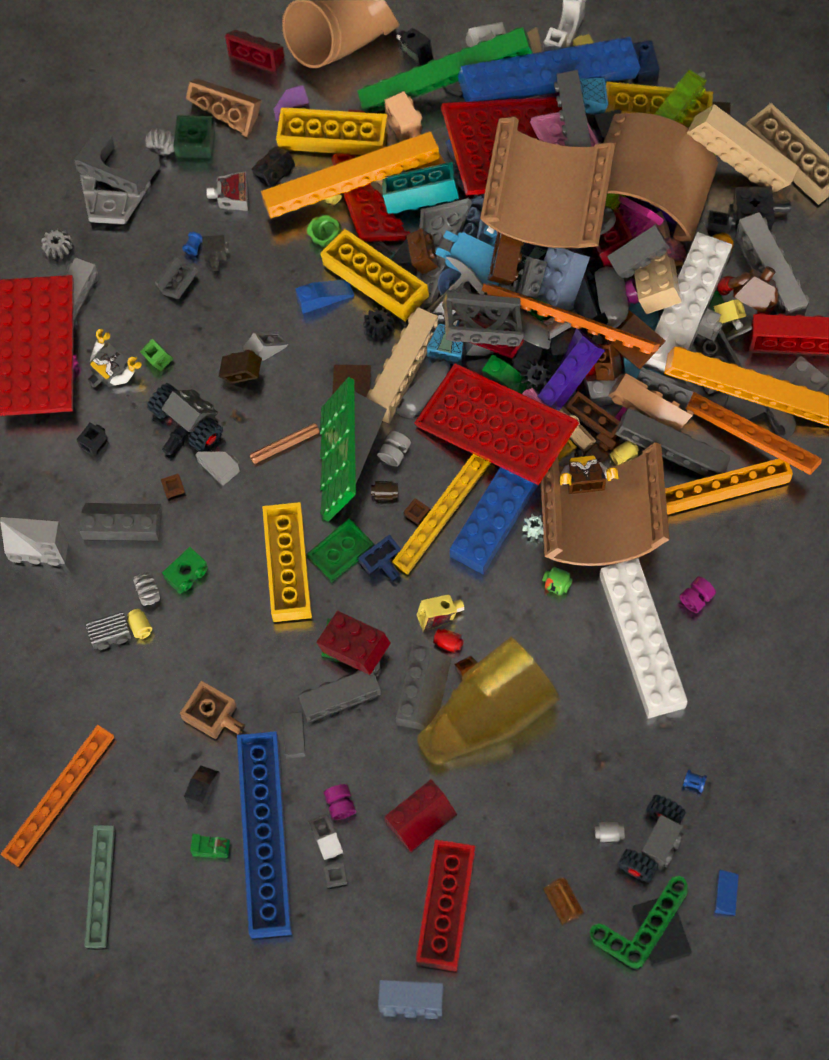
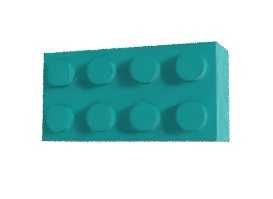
M453 162L395 174L382 179L383 198L388 214H396L409 209L415 210L422 206H433L437 203L451 202L459 199L457 180L454 179L455 174L453 173Z

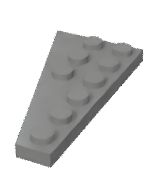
M469 198L421 209L420 229L423 228L427 233H431L434 239L435 251L440 247L450 252L454 242L443 236L446 230L456 235L459 232L461 233L472 204ZM438 255V268L425 274L417 270V278L427 284L429 297L419 307L420 309L430 307L439 295L438 279L441 272L447 269L448 266L445 263L446 259Z

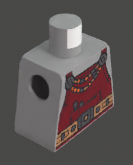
M246 172L218 177L217 187L207 188V198H217L219 207L223 209L248 211Z

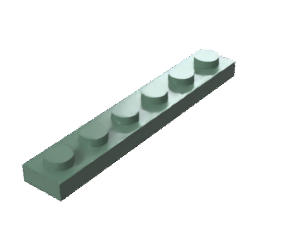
M114 826L93 827L85 935L86 948L107 947Z

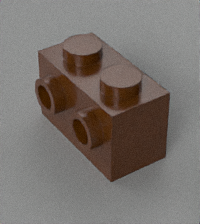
M421 228L408 234L407 240L412 265L422 274L438 268L434 239L431 233H427Z

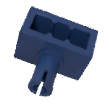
M652 40L633 43L641 67L636 76L637 82L658 80L660 68Z
M390 534L357 559L369 575L378 568H382L391 581L401 575L391 562L392 557L399 553L401 548Z

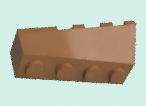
M199 78L189 82L186 96L187 100L201 109L212 113L215 118L223 120L229 124L228 126L237 129L245 137L249 136L258 118L262 102L261 99Z
M627 373L618 378L608 395L616 404L622 405L626 409L637 410L641 414L654 418L666 426H671L677 431L694 414L689 409L685 412L678 408L680 404L675 401H666L660 392L649 391L647 389L648 385Z

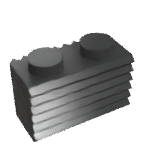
M124 612L86 623L94 649L103 650L108 648L109 644H122L131 638Z

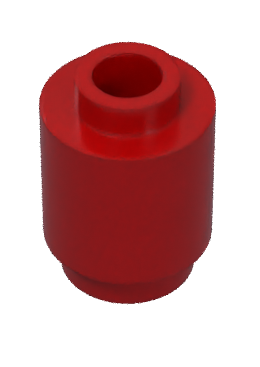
M438 629L435 633L433 644H436L439 648L456 653L457 650H461L464 640L461 639V634L447 629Z

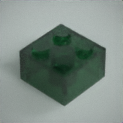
M177 115L173 145L176 157L212 158L215 129L212 116Z

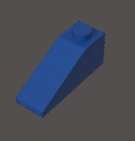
M346 280L312 282L295 288L297 301L303 314L354 296L351 285Z

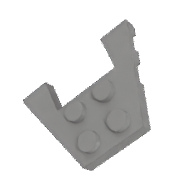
M80 175L89 222L125 224L150 186L149 181L139 196L127 192L95 190L97 180L88 175Z

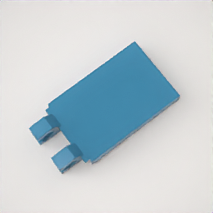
M446 230L443 237L454 242L450 252L438 247L435 253L446 259V266L459 271L446 257L455 258L463 262L467 267H470L483 284L492 283L499 286L500 283L488 280L494 247L464 232H459L456 235Z

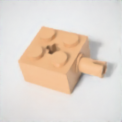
M403 91L386 99L385 109L388 123L398 140L402 142L421 135V130H423L421 124L422 116L419 110H415L411 97H407Z

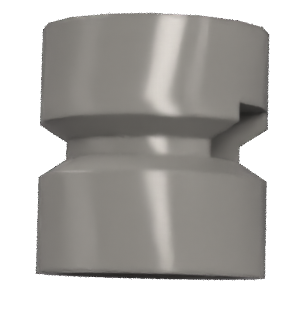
M390 431L385 439L386 444H383L378 452V457L391 466H399L404 457L403 453L407 452L411 441L399 432Z

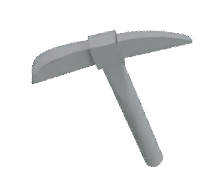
M446 257L462 273L461 277L448 290H456L461 283L465 284L469 281L480 295H486V292L481 291L483 283L470 267H467L463 262L455 258ZM442 294L426 311L429 312L437 304V302L444 296V294Z

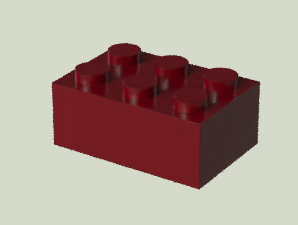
M340 611L335 613L316 642L323 653L368 675H371L391 644L384 632Z

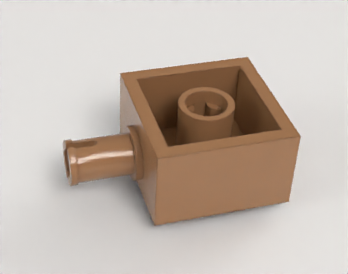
M203 681L199 683L180 712L183 721L214 739L218 737L225 727L237 733V735H241V730H244L246 724L231 717L237 708L235 700Z

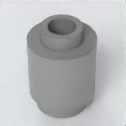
M608 821L599 822V826H595V838H599L600 842H618L625 837L624 823Z

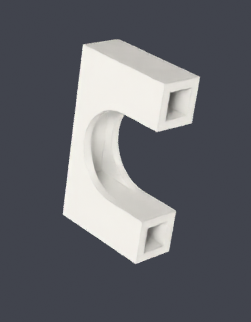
M563 0V11L558 30L550 28L544 41V52L571 46L584 18L585 0Z

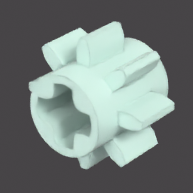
M531 514L529 519H524L526 525L523 526V531L528 532V538L533 536L538 539L540 533L543 535L541 515L537 517Z

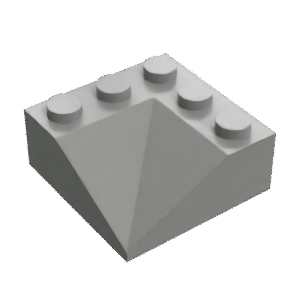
M1 517L0 523L4 551L8 560L16 563L29 561L32 564L44 562L53 566L65 564L68 541L59 522Z

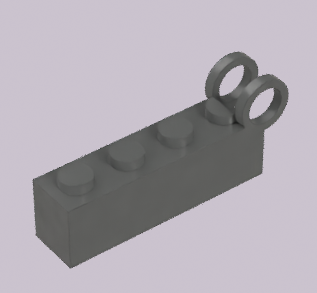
M380 661L371 675L358 670L356 674L351 676L344 675L339 677L338 681L332 683L325 682L317 689H307L301 692V695H298V699L307 723L381 695L376 679L381 670Z

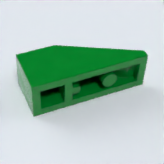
M494 355L490 357L482 369L484 377L520 394L530 389L526 387L527 382H521L525 376H520V372Z

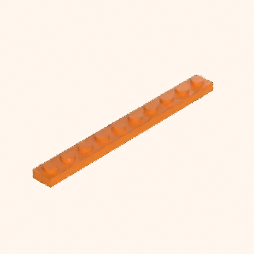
M492 283L483 284L481 291L486 292L489 296L520 298L521 309L531 311V309L536 310L538 315L548 317V315L553 316L554 320L560 323L567 321L574 328H586L588 333L593 335L603 334L607 340L614 342L616 340L622 341V345L633 348V346L639 347V351L646 354H651V352H656L659 349L660 344Z

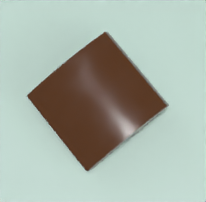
M334 365L332 395L350 377L354 379V391L367 397L371 389V365Z

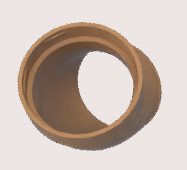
M295 0L288 5L283 16V34L290 52L300 63L311 68H318L341 59L365 46L381 34L386 36L400 26L385 0Z

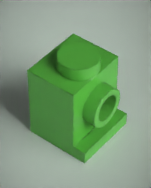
M154 339L146 343L140 351L152 366L160 371L174 359Z

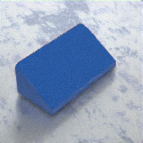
M719 870L714 913L735 915L739 874Z

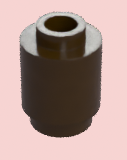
M375 481V485H371V496H375V500H393V498H398V483H393V481Z

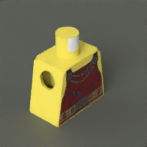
M450 595L422 600L416 614L422 631L425 632L452 622L456 612L464 610V604L461 599L452 601Z

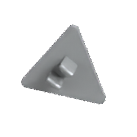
M749 316L745 317L742 321L740 319L733 320L732 324L735 327L726 335V338L729 341L751 330L753 327Z

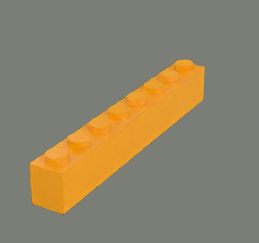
M775 459L665 488L667 515L789 483L793 475L790 464L781 459Z

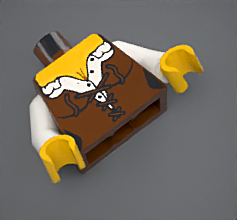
M578 450L574 453L575 458L569 459V464L564 466L559 476L560 485L568 484L569 494L604 491L606 478L608 481H611L612 478L619 479L617 468L608 469L604 464L598 462L596 456H586L583 450Z

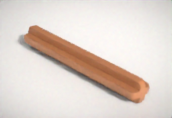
M313 423L250 453V458L253 463L260 462L318 434L319 428L316 423Z

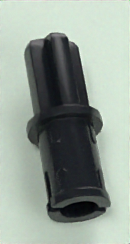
M178 424L174 432L169 434L170 438L163 446L162 451L167 455L172 454L178 444L183 442V437L188 431Z

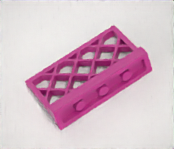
M620 195L617 200L621 203L619 211L621 215L623 214L622 217L629 227L633 238L653 227L654 224L660 226L664 221L663 218L653 211L623 195Z

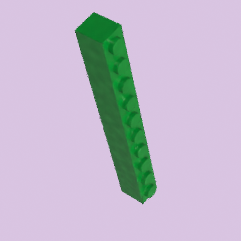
M523 27L515 28L511 32L504 35L499 34L491 40L481 41L472 47H465L454 54H447L444 58L431 60L423 66L413 67L405 73L400 72L394 77L382 79L376 84L366 85L358 90L362 110L365 113H376L385 109L386 99L403 91L407 97L410 96L413 99L458 82L461 66L532 54L533 51L528 34Z

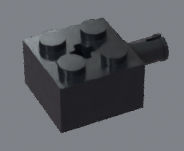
M772 186L735 187L733 197L734 210H736L735 230L738 228L740 219L760 212L762 218L767 220L768 229H772L775 212H791V201L773 200Z

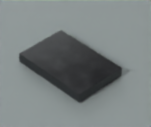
M659 898L632 906L639 929ZM665 901L662 906L669 909L673 906V903ZM678 911L649 955L652 966L692 954ZM655 918L651 924L659 926L662 924V920ZM648 935L643 936L645 944L649 943L652 939Z

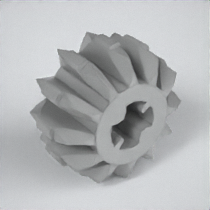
M152 129L146 136V149L157 154H171L176 146L175 135L164 129Z
M51 228L50 234L45 232V238H42L41 241L43 251L48 257L52 256L54 259L58 256L63 259V255H69V250L73 247L71 236L68 235L66 230L62 232L60 228L57 231Z
M143 572L135 576L133 581L141 604L146 606L158 602L160 595L153 575L150 572Z

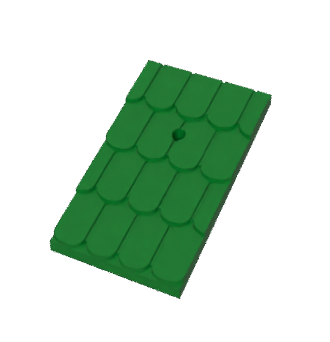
M350 377L341 384L321 408L319 433L322 434L320 458L322 459L320 490H322L320 514L323 516L322 519L327 522L356 495L357 480L387 411L386 408L355 392L354 379Z

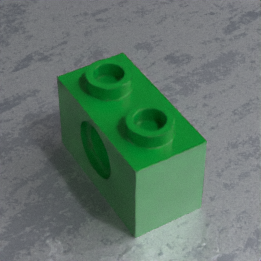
M189 547L162 574L164 579L181 594L183 591L189 590L197 578L205 575L208 566L206 561ZM185 569L191 570L188 574H182Z

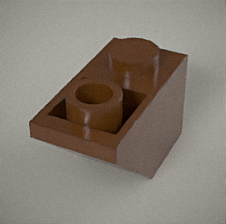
M598 344L605 351L595 363L597 380L615 381L622 373L621 356L612 344Z

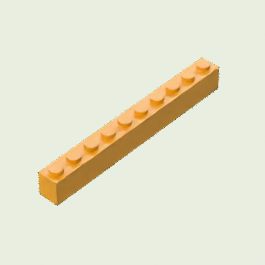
M430 131L261 191L263 202L270 218L281 216L284 213L298 210L306 205L315 204L323 199L332 198L354 188L365 186L371 182L382 180L385 177L399 174L402 171L416 168L428 162H433L439 159V148Z
M675 346L667 355L664 374L829 426V395H826L824 392L813 391L806 386H797L787 380L776 379L771 375H763L753 369H744L737 364H729L718 358L704 356L700 352H691L684 347Z

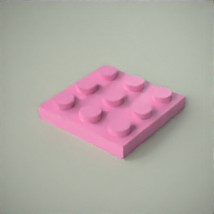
M559 112L531 118L530 123L539 140L565 146L564 140H568V138L563 136L562 125H565V121L561 122ZM588 124L591 146L594 147L595 144L599 143Z

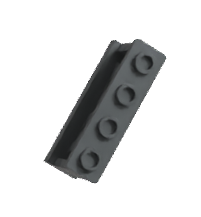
M447 292L442 302L445 316L446 340L472 342L475 344L519 346L524 337L520 314V298ZM452 310L456 311V316H452ZM478 312H481L496 322L488 328H483L471 318H474ZM512 315L513 321L506 319L507 316ZM462 320L458 327L453 325L455 321ZM505 324L510 325L514 331H509L510 328Z

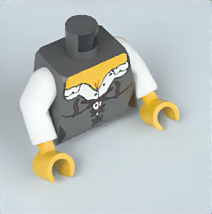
M99 329L96 332V337L99 340H96L89 364L94 374L87 379L93 387H96L101 382H104L108 387L127 383L134 374L135 369L141 368V362L135 363L137 357H130L127 360L110 343H105L104 340L110 338V333L106 332L103 337L104 329Z

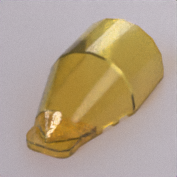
M511 636L464 674L461 678L463 679L456 690L452 691V696L446 705L443 704L430 725L419 733L417 742L428 760L434 765L440 766L451 758H456L514 737L561 700L560 695L536 661Z

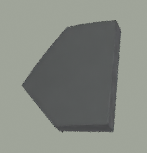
M728 394L727 400L723 405L724 408L747 420L766 412L764 405Z

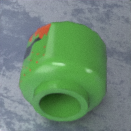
M553 567L550 571L546 570L542 579L545 582V589L557 595H562L564 592L567 593L573 580L570 578L568 571L558 567Z

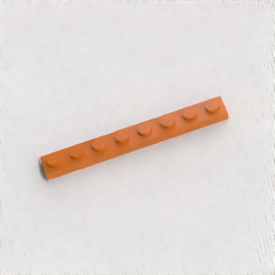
M695 392L692 394L686 410H691L697 416L809 475L821 464L822 458Z
M99 725L95 727L3 850L1 855L19 867L114 739L113 734Z

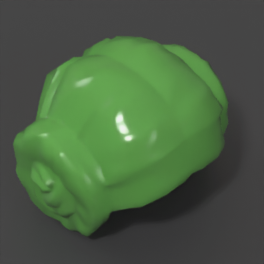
M323 215L312 219L307 227V234L311 236L313 242L320 244L322 247H327L343 230L338 220L331 216Z

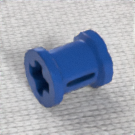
M189 232V239L183 245L182 250L189 255L196 256L198 254L197 249L200 243L204 241V237L199 233Z
M688 769L683 787L689 786L698 789L702 793L707 775L701 776L692 773Z

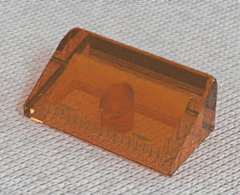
M559 878L543 888L562 925L584 914L566 878Z

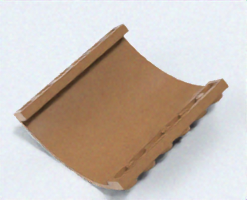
M646 113L614 114L604 143L612 142L615 146L607 193L632 196L657 206L678 223L673 236L675 242L693 241L717 169L718 161L716 156L704 145L695 141L692 136L687 134L689 128L676 121Z
M516 117L499 119L480 219L494 230L508 237L534 245L553 248L598 246L615 149L612 142L595 144L594 147H570L551 144L519 132L517 130L519 120Z
M655 442L643 450V454L623 464L607 467L608 469L617 468L619 479L612 478L611 481H608L606 478L604 491L569 494L568 484L560 485L559 476L564 467L559 466L557 457L541 481L545 557L573 565H610L641 557L670 540L661 444Z

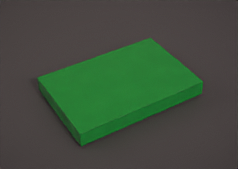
M349 518L306 555L332 583L358 561L357 559L375 546V544Z

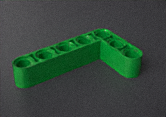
M675 876L669 881L632 941H629L603 924H595L590 930L593 943L632 968L641 967L687 896V881L681 876ZM676 884H682L684 889L682 891H675L673 887ZM665 901L673 903V906L669 909L664 908L662 905ZM655 918L662 920V924L659 926H654L651 922ZM598 931L605 932V936L602 939L594 937ZM645 935L652 938L647 944L640 941ZM615 942L623 944L619 950H614L612 945ZM632 953H639L641 955L637 961H632L629 958Z

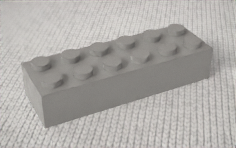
M760 212L740 219L735 238L751 268L762 273L766 266H769L776 271L772 277L778 289V303L774 307L776 315L805 316L809 298L806 293H803L799 279L794 277L792 266L789 262H786L782 248H779L776 243L775 235L769 231L767 220L762 218Z

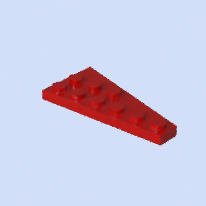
M333 154L331 158L333 166L353 159L350 154ZM371 183L354 188L348 192H343L359 239L364 242L406 240L410 232H406L402 226V221L396 219L393 213L388 214L384 198L378 190H374Z

